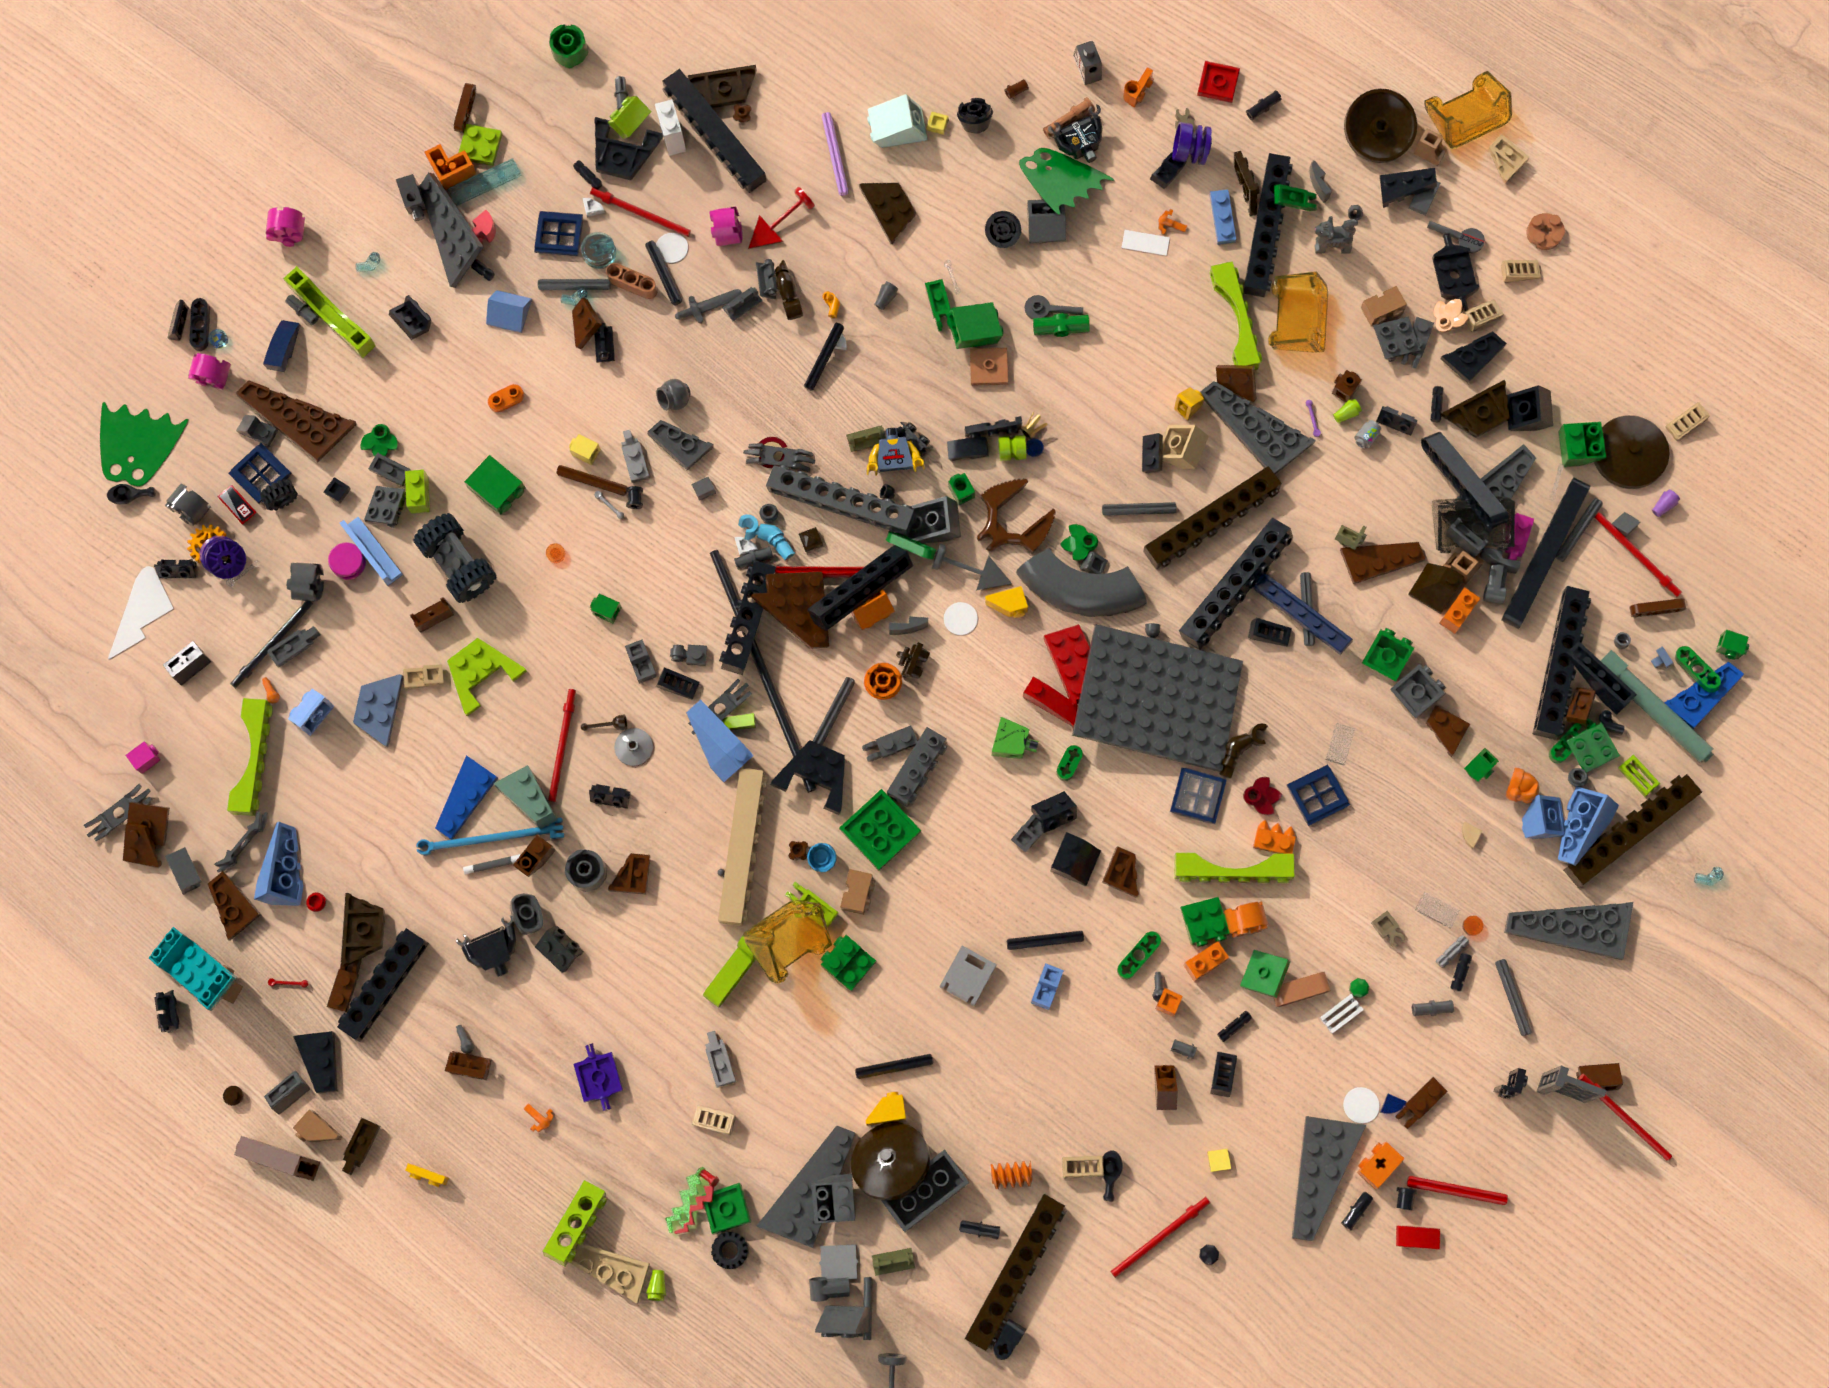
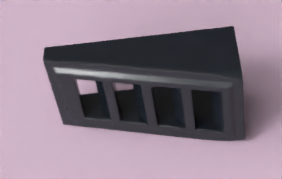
M1256 617L1251 621L1248 638L1287 647L1292 628ZM1265 628H1268L1267 635H1264ZM1273 630H1276L1275 636L1272 637ZM1280 631H1283L1282 640L1279 639Z
M664 667L656 687L693 700L700 682ZM666 676H670L668 683H664ZM674 678L678 679L675 687L671 686ZM681 681H684L682 690L678 689ZM690 683L692 684L689 693H687L685 691L687 689L688 684Z
M1217 1052L1211 1094L1230 1097L1237 1055ZM1220 1060L1232 1062V1064L1220 1063ZM1219 1068L1230 1070V1073L1219 1071ZM1217 1077L1228 1078L1229 1081L1217 1079Z

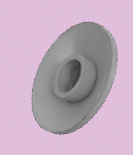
M630 728L623 731L617 737L614 748L616 756L622 763L629 766H637L650 758L653 751V743L645 731L638 728ZM632 742L636 743L635 748H630L629 745Z

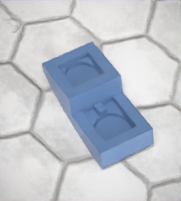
M1045 963L1031 1004L1047 1010L1050 1009L1064 970Z

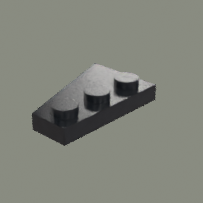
M1435 168L1380 175L1383 208L1388 207L1389 203L1394 201H1403L1409 195H1418L1437 187Z
M1492 331L1464 347L1461 346L1455 351L1441 356L1440 359L1463 380L1469 383L1507 343Z
M1015 417V421L1012 422L1006 419L998 420L995 422V425H991L988 422L965 426V437L976 438L984 434L993 437L998 436L999 432H1007V434L1018 433V430H1021L1022 417Z
M334 1032L293 1036L315 1092L338 1091Z

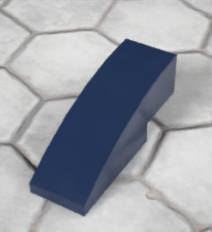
M281 320L265 355L263 365L266 369L285 372L288 359L292 358L300 323Z

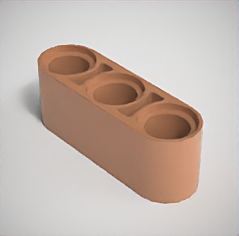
M611 263L606 268L607 277L612 285L645 299L656 297L658 290L653 278L617 263ZM615 272L619 273L617 276H611ZM631 279L636 280L634 283H628ZM652 286L650 290H645V287Z
M1325 972L1283 983L1277 998H1274L1276 1007L1330 992L1331 989Z

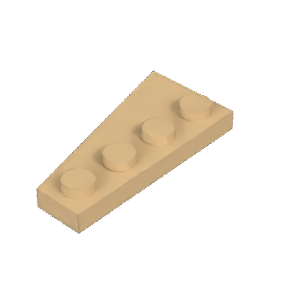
M578 1244L575 1249L576 1255L570 1264L638 1304L650 1263L585 1244Z

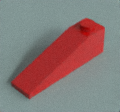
M1033 676L1023 692V698L1074 727L1078 705L1072 706L1067 697Z

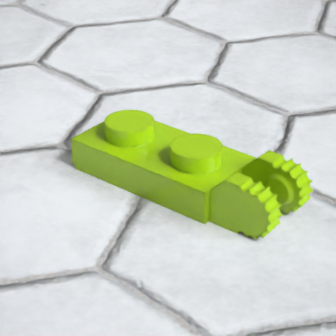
M794 882L793 887L800 891L803 896L798 899L788 891L785 896L827 929L839 912L809 889L806 890L797 882Z

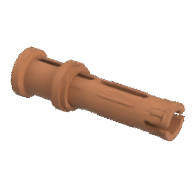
M1086 97L1083 102L1077 106L1073 105L1068 113L1054 122H1058L1062 129L1074 121L1082 120V117L1089 113L1088 109L1090 106L1092 107V112H1094V105ZM1053 122V123L1049 124L1048 126H1052L1053 130L1055 131V130H1056V126L1054 125V122ZM1048 126L1044 127V134L1047 138H1051L1054 134L1048 131Z

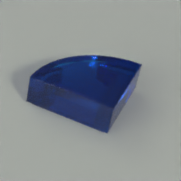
M1387 1094L1380 1113H1396L1405 1106L1407 1101Z

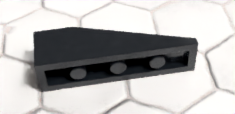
M1578 642L1566 653V656L1586 682L1596 691V695L1616 715L1637 695L1581 642Z

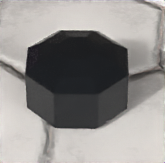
M1206 1244L1200 1249L1199 1258L1204 1264L1212 1265L1218 1261L1219 1251L1214 1245Z

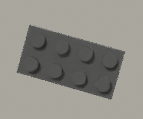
M944 1149L930 1160L929 1169L924 1180L913 1192L896 1200L881 1201L902 1230L907 1232L968 1185L969 1181Z

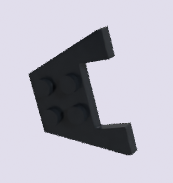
M595 117L596 172L632 180L661 142L663 134L646 130L642 146L607 138L611 128L608 124L610 120Z
M809 740L778 773L770 785L786 792L793 775L801 777L830 790L823 809L840 815L842 810L845 755Z

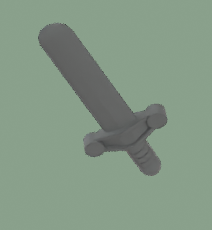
M735 289L696 303L694 296H690V308L676 313L675 318L680 320L681 318L693 315L698 323H702L703 317L701 313L729 303L742 294L739 289Z

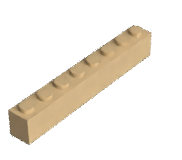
M740 768L718 921L721 924L743 926V922L747 921L748 910L745 909L746 902H750L751 890H748L749 883L753 882L754 871H751V867L756 862L757 853L754 852V846L758 845L759 833L756 832L757 826H761L762 814H759L760 807L764 806L765 795H762V791L767 786V777L763 770Z

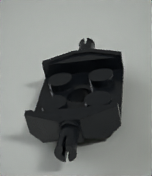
M1444 234V248L1436 252L1432 257L1441 297L1446 300L1460 299L1462 301L1461 312L1467 311L1469 308L1466 299L1479 289L1469 256L1470 248L1454 245L1451 234ZM1450 272H1457L1459 278H1452Z

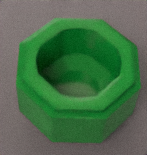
M1357 978L1350 983L1349 992L1354 997L1362 998L1368 994L1369 985L1365 979Z

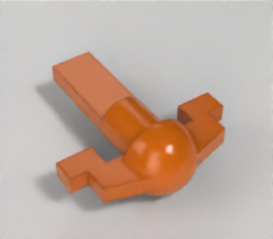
M1172 209L1169 211L1165 210L1158 219V230H1161V234L1166 232V229L1163 228L1164 225L1185 232L1187 225L1167 218L1168 215L1172 216Z
M529 1103L523 1108L539 1123L538 1126L534 1124L530 1130L540 1132L550 1126L554 1117L551 1109L546 1112L548 1116L545 1118Z

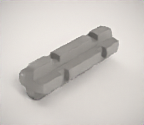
M1463 935L1460 936L1443 955L1436 959V963L1444 968L1449 961L1462 951V948L1469 944V940Z

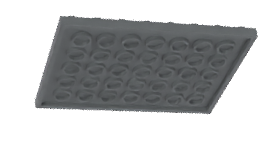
M1096 624L1093 630L1072 736L1220 772L1223 770L1222 761L1225 758V747L1228 743L1243 661Z

